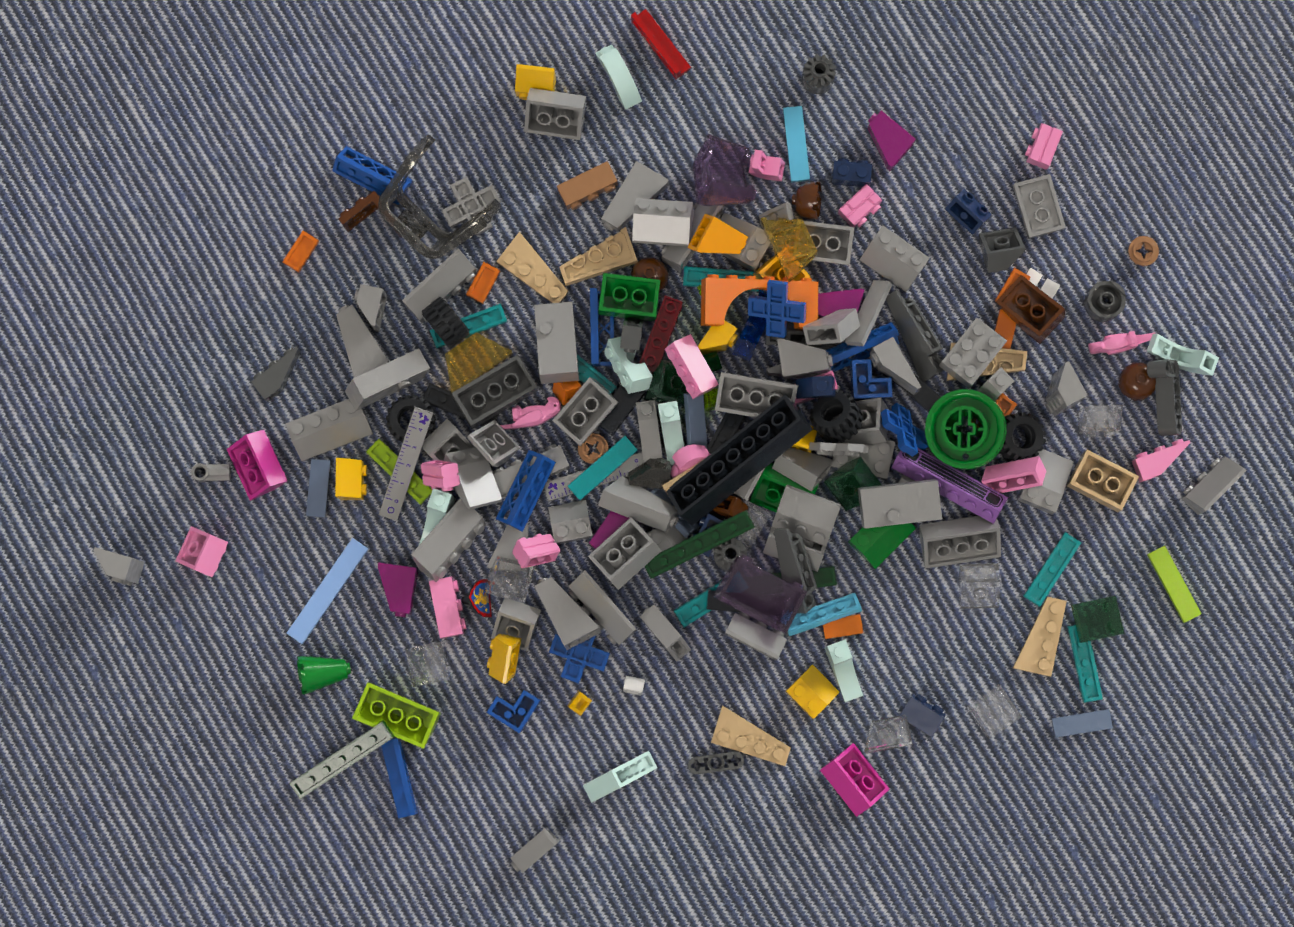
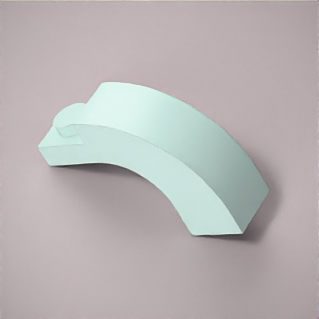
M610 45L596 52L597 59L608 74L618 99L625 110L642 102L634 80L618 50L613 45Z
M1159 334L1152 335L1147 352L1156 356L1155 359L1176 360L1179 369L1202 375L1213 376L1219 357L1206 350H1195L1180 346Z

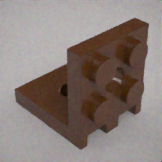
M375 191L367 197L359 198L355 202L356 205L354 207L345 209L340 214L341 217L338 218L345 230L349 232L378 210L400 238L407 234L402 224Z

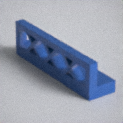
M347 146L336 156L332 170L372 192L375 191L377 195L397 205L402 202L404 192L412 183V179ZM348 154V155H350V156H352V157H354V158L350 159V158L346 157L345 155ZM362 164H368L370 167H365ZM378 172H383V173L387 174V176H383V175L379 174ZM395 181H401L405 184L402 186Z
M590 288L592 367L612 366L611 362H600L599 355L605 350L607 343L604 345L599 340V336L605 330L610 335V339L614 338V317L610 316V321L605 326L599 322L600 303L598 302V295H601V291H598V288Z
M890 322L872 330L864 346H852L844 342L826 350L829 355H832L833 364L839 362L834 366H830L831 371L835 372L849 366L852 360H863L870 357L871 350L866 349L875 347L892 337L899 344L897 328Z
M528 450L496 520L523 532L556 462L542 454ZM533 456L537 457L534 464L530 466ZM527 475L526 481L522 483L523 477ZM518 492V498L513 500L514 495ZM510 510L508 518L504 519L506 512Z
M401 739L389 740L382 745V751L399 819L418 814Z

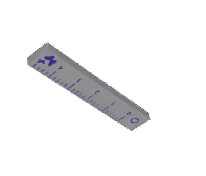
M414 407L379 511L380 516L397 521L433 412Z
M643 453L634 454L598 486L614 482L621 476L627 478L658 468L657 462L644 464ZM585 470L546 482L544 488L548 501L572 495L573 492L567 486Z

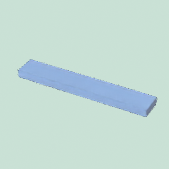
M354 538L351 539L287 631L289 636L304 644L369 550L367 547Z

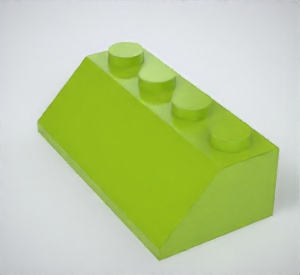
M367 682L352 719L371 727L384 720L395 737L424 749L435 729L441 712Z

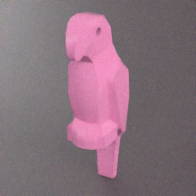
M1130 331L1123 334L1108 335L1100 342L1088 344L1090 354L1107 353L1108 355L1122 353L1136 348L1139 344L1150 341L1152 335L1156 333L1136 335L1135 331Z
M548 397V403L545 406L531 405L521 408L517 405L512 407L513 421L515 423L500 426L504 430L539 426L555 417L561 411V403L556 397Z

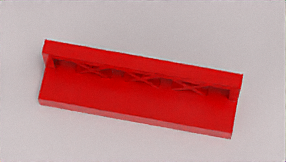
M647 9L638 15L636 12L631 14V23L675 80L691 69V66Z

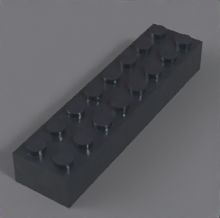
M785 394L676 481L666 492L680 517L693 526L813 429L797 404Z

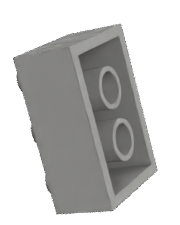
M530 88L526 100L524 132L580 140L584 125L586 96Z
M976 317L939 366L970 389L1007 340Z
M631 517L588 557L619 590L657 556L661 549Z

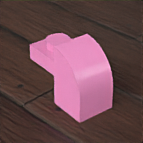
M755 150L754 155L752 154L750 159L749 173L762 179L782 181L785 162L782 158L766 156L762 150Z
M696 444L687 445L679 449L672 456L675 461L669 471L672 478H675L710 455L705 445Z

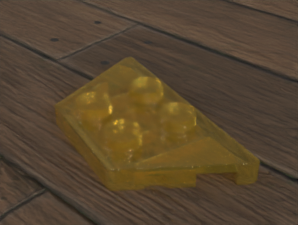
M767 217L761 218V224L788 282H790L818 254L816 246L802 219L788 220L779 218L778 220H767Z
M477 332L445 354L451 393L487 373L513 354L512 350L506 349Z

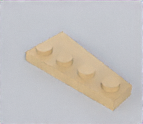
M626 227L614 236H609L599 245L591 247L586 253L580 254L561 265L560 271L565 286L636 264L638 261Z
M520 232L496 261L550 303H561L569 293Z
M950 343V350L956 343ZM1001 348L979 377L991 376L1000 368L1006 373L1025 371L1027 351ZM947 373L946 381L956 380L953 376Z
M1046 597L1036 621L1028 634V638L1014 663L1013 669L1049 677L1052 676L1067 601Z
M722 705L711 743L779 765H786L791 747Z

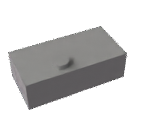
M561 302L534 305L541 384L579 381L573 303Z
M418 348L353 378L345 393L355 411L421 381L430 367Z
M936 479L858 488L861 522L864 529L942 519L939 485Z

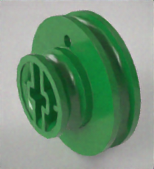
M971 389L955 390L942 396L931 407L925 423L926 440L933 454L943 463L959 469H975L991 462L1001 451L1007 433L1005 416L998 404L989 396ZM967 416H968V426L972 427V428H973V431H972V432H967V445H966V434L962 433L961 430H962V428H967ZM976 419L980 421L982 428L976 424ZM982 432L981 438L976 442V438H979ZM964 454L969 455L967 460L963 459Z

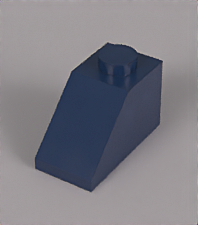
M833 376L796 379V385H798L796 399L835 397V378Z

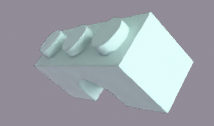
M621 337L608 339L605 356L610 360L614 372L618 374L621 385L625 387L628 394L648 390L653 376L646 364L631 363L634 360L635 353L625 352L623 348H620Z

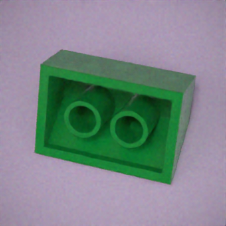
M603 273L598 315L655 322L660 280Z
M770 463L763 470L750 502L777 512L786 485L814 495L818 486L811 492L772 469L774 464Z
M912 523L865 529L862 527L848 543L876 569L916 528Z

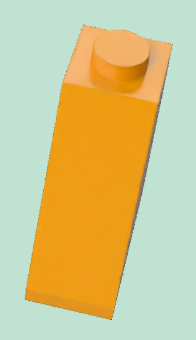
M704 214L687 248L699 253L740 254L746 245L748 236L718 218Z

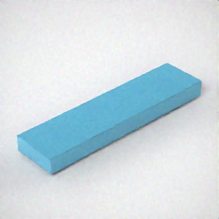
M802 106L783 108L791 183L810 181Z
M852 593L815 606L806 614L795 613L782 619L788 635L792 636L861 612L862 608L856 594Z

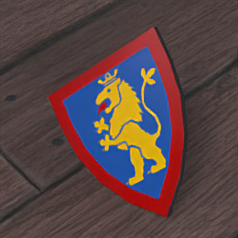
M489 579L476 581L468 595L462 597L463 604H470L477 614L485 618L492 617Z

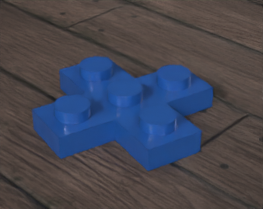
M769 280L767 282V297L755 295L748 297V316L766 318V336L785 338L787 335V321L804 323L806 321V303L788 300V282Z
M895 403L891 406L892 412L887 408L881 412L883 427L897 435L898 447L903 453L913 457L918 453L917 447L921 450L928 447L925 432L912 424L910 410Z
M555 634L549 653L567 659L561 677L576 683H580L585 665L604 672L610 653L592 647L596 636L566 650L557 634Z

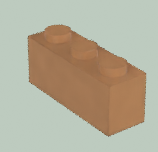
M608 161L557 185V190L567 210L570 208L575 210L581 207L583 202L587 200L591 202L597 199L599 194L603 192L610 193L616 189L615 186H618V181Z

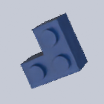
M871 359L852 360L850 362L851 395L854 400L879 397L890 399L892 397V379L872 378Z
M523 690L514 706L496 696L486 713L516 732L521 733L541 700L526 690Z

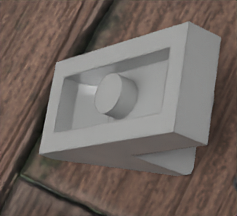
M785 202L760 214L761 229L768 233L790 229V223L794 221L791 203Z

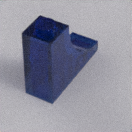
M760 290L758 296L767 297V292ZM748 317L733 350V355L750 362L765 331L766 318Z

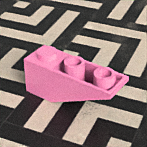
M1183 439L1172 442L1173 446L1165 448V445L1155 448L1154 453L1147 454L1146 451L1136 455L1137 459L1133 460L1132 464L1136 474L1139 476V482L1141 483L1160 476L1190 444V440L1184 442Z

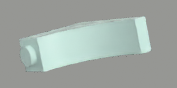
M677 401L658 404V414L668 466L674 465L675 461L672 456L684 447Z
M433 488L427 505V517L419 545L454 506L456 499L452 494Z
M846 639L826 646L824 649L844 702L863 696L853 666V657Z
M647 751L584 784L583 787L592 803L657 769V766L650 752Z

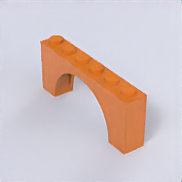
M716 274L707 275V278L701 280V326L724 325L727 309L739 294L752 289L767 291V282L775 280V277L767 276L760 280L756 279V276H745V279H738L737 275H726V278H719V275ZM783 277L782 280H776L788 282V300L806 303V321L804 323L794 322V329H803V326L818 320V282L812 281V278H801V281H794L793 277Z

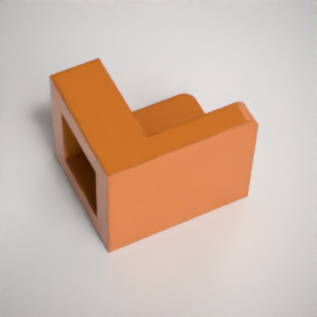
M578 381L553 383L552 391L562 405H566L582 386Z

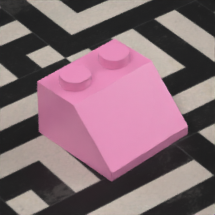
M191 526L175 561L213 577L218 569L221 557L226 551L228 542Z

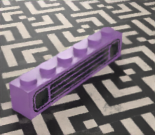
M918 449V453L913 457L900 450L892 466V469L914 481L938 480L940 495L993 524L1008 499L1005 495Z

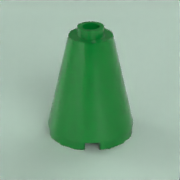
M297 656L298 677L300 683H302V687H300L302 695L348 678V674H351L350 663H346L345 659Z

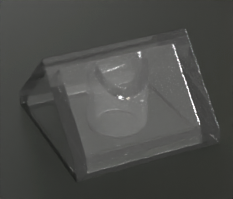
M901 715L871 721L864 749L865 754L912 745L907 717Z

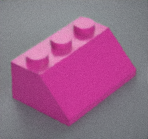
M264 430L246 434L227 448V452L250 501L279 488L287 482L285 473Z
M854 743L820 770L856 817L870 808L889 790V787Z

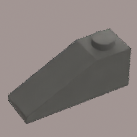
M624 318L620 348H623L625 352L635 353V350L640 349L644 320Z

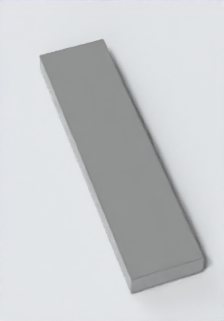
M873 280L858 312L860 327L846 338L845 342L847 345H865L892 287L890 281Z

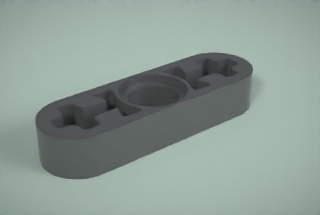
M739 752L697 756L689 760L688 768L693 774L734 770L743 766L744 757ZM727 755V759H732L733 755H736L737 758L741 759V762H738V766H734L733 763H727L729 767L724 768L725 761L723 756ZM714 757H718L722 761V765L718 769H714L710 765V761ZM708 758L707 765L709 770H705V766L699 767V771L691 768L694 760H698L699 763H705L703 759Z

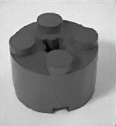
M1100 281L1087 292L1083 305L1087 314L1092 319L1102 323L1115 319L1125 308V291L1114 281ZM1105 298L1108 300L1106 304L1102 302Z

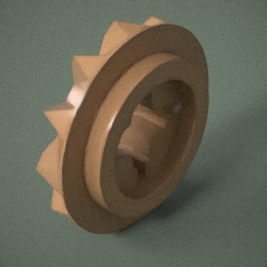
M1139 236L1130 243L1128 253L1135 265L1144 267L1156 261L1159 255V247L1152 238ZM1142 246L1145 250L1151 251L1149 253H1146L1144 258L1142 256V253L1136 252L1140 250Z
M592 433L581 446L578 445L579 456L583 461L593 464L608 451V444L605 438L595 433ZM598 442L596 449L600 454L592 452L588 456L590 449L586 444L594 446Z

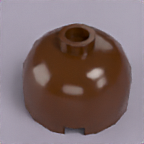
M806 182L797 189L796 194L792 195V205H795L796 211L801 217L809 220H818L822 199L820 198V193H818L822 192L821 182Z
M647 257L639 260L631 271V276L660 280L659 293L668 284L669 274L667 268L662 261L656 258Z
M1135 362L1127 365L1121 371L1118 385L1124 396L1134 401H1142L1149 398L1155 392L1156 378H1149L1146 363Z

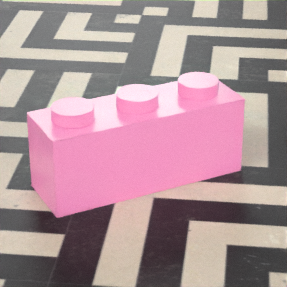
M691 334L674 341L665 348L668 358L672 361L678 376L681 377L692 399L711 391L719 385Z
M1040 456L986 466L981 481L984 485L995 491L1005 493L1042 486L1046 469Z
M451 576L439 579L437 582L434 580L429 581L440 638L444 639L463 635L467 627L465 618L461 619L460 615L463 606L461 599H457L456 592H459L457 580L454 581Z

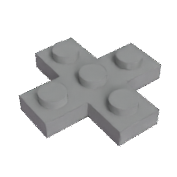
M467 177L451 184L450 187L458 202L442 210L450 228L466 220L469 221L476 236L493 228L485 212L501 203L493 185L475 193Z
M809 442V450L817 451L818 455L824 456L845 455L860 457V453H868V445Z

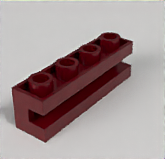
M666 295L639 363H645L652 375L658 373L666 352L665 348L669 344L683 307L682 301Z

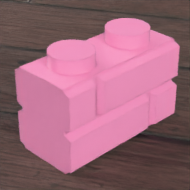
M1041 123L1039 128L1035 127L1031 137L1034 139L1032 145H1028L1025 155L1028 156L1026 162L1045 170L1048 169L1063 131Z
M866 184L838 210V214L850 227L855 228L858 226L860 228L867 221L866 217L870 213L874 215L881 208L882 199Z
M432 460L421 464V471L424 474L422 476L423 485L431 486L432 490L434 488L437 490L442 489V491H451L453 487L459 486L460 479L459 475H457L459 472L457 463Z
M537 534L532 538L526 539L522 537L517 540L512 553L516 560L518 559L521 568H527L555 561L560 553V548L554 542L555 540L551 534Z

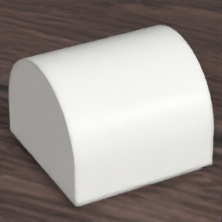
M626 676L623 691L641 696L645 679Z

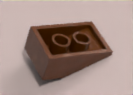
M1022 275L996 301V304L1027 335L1039 344L1065 318V308Z

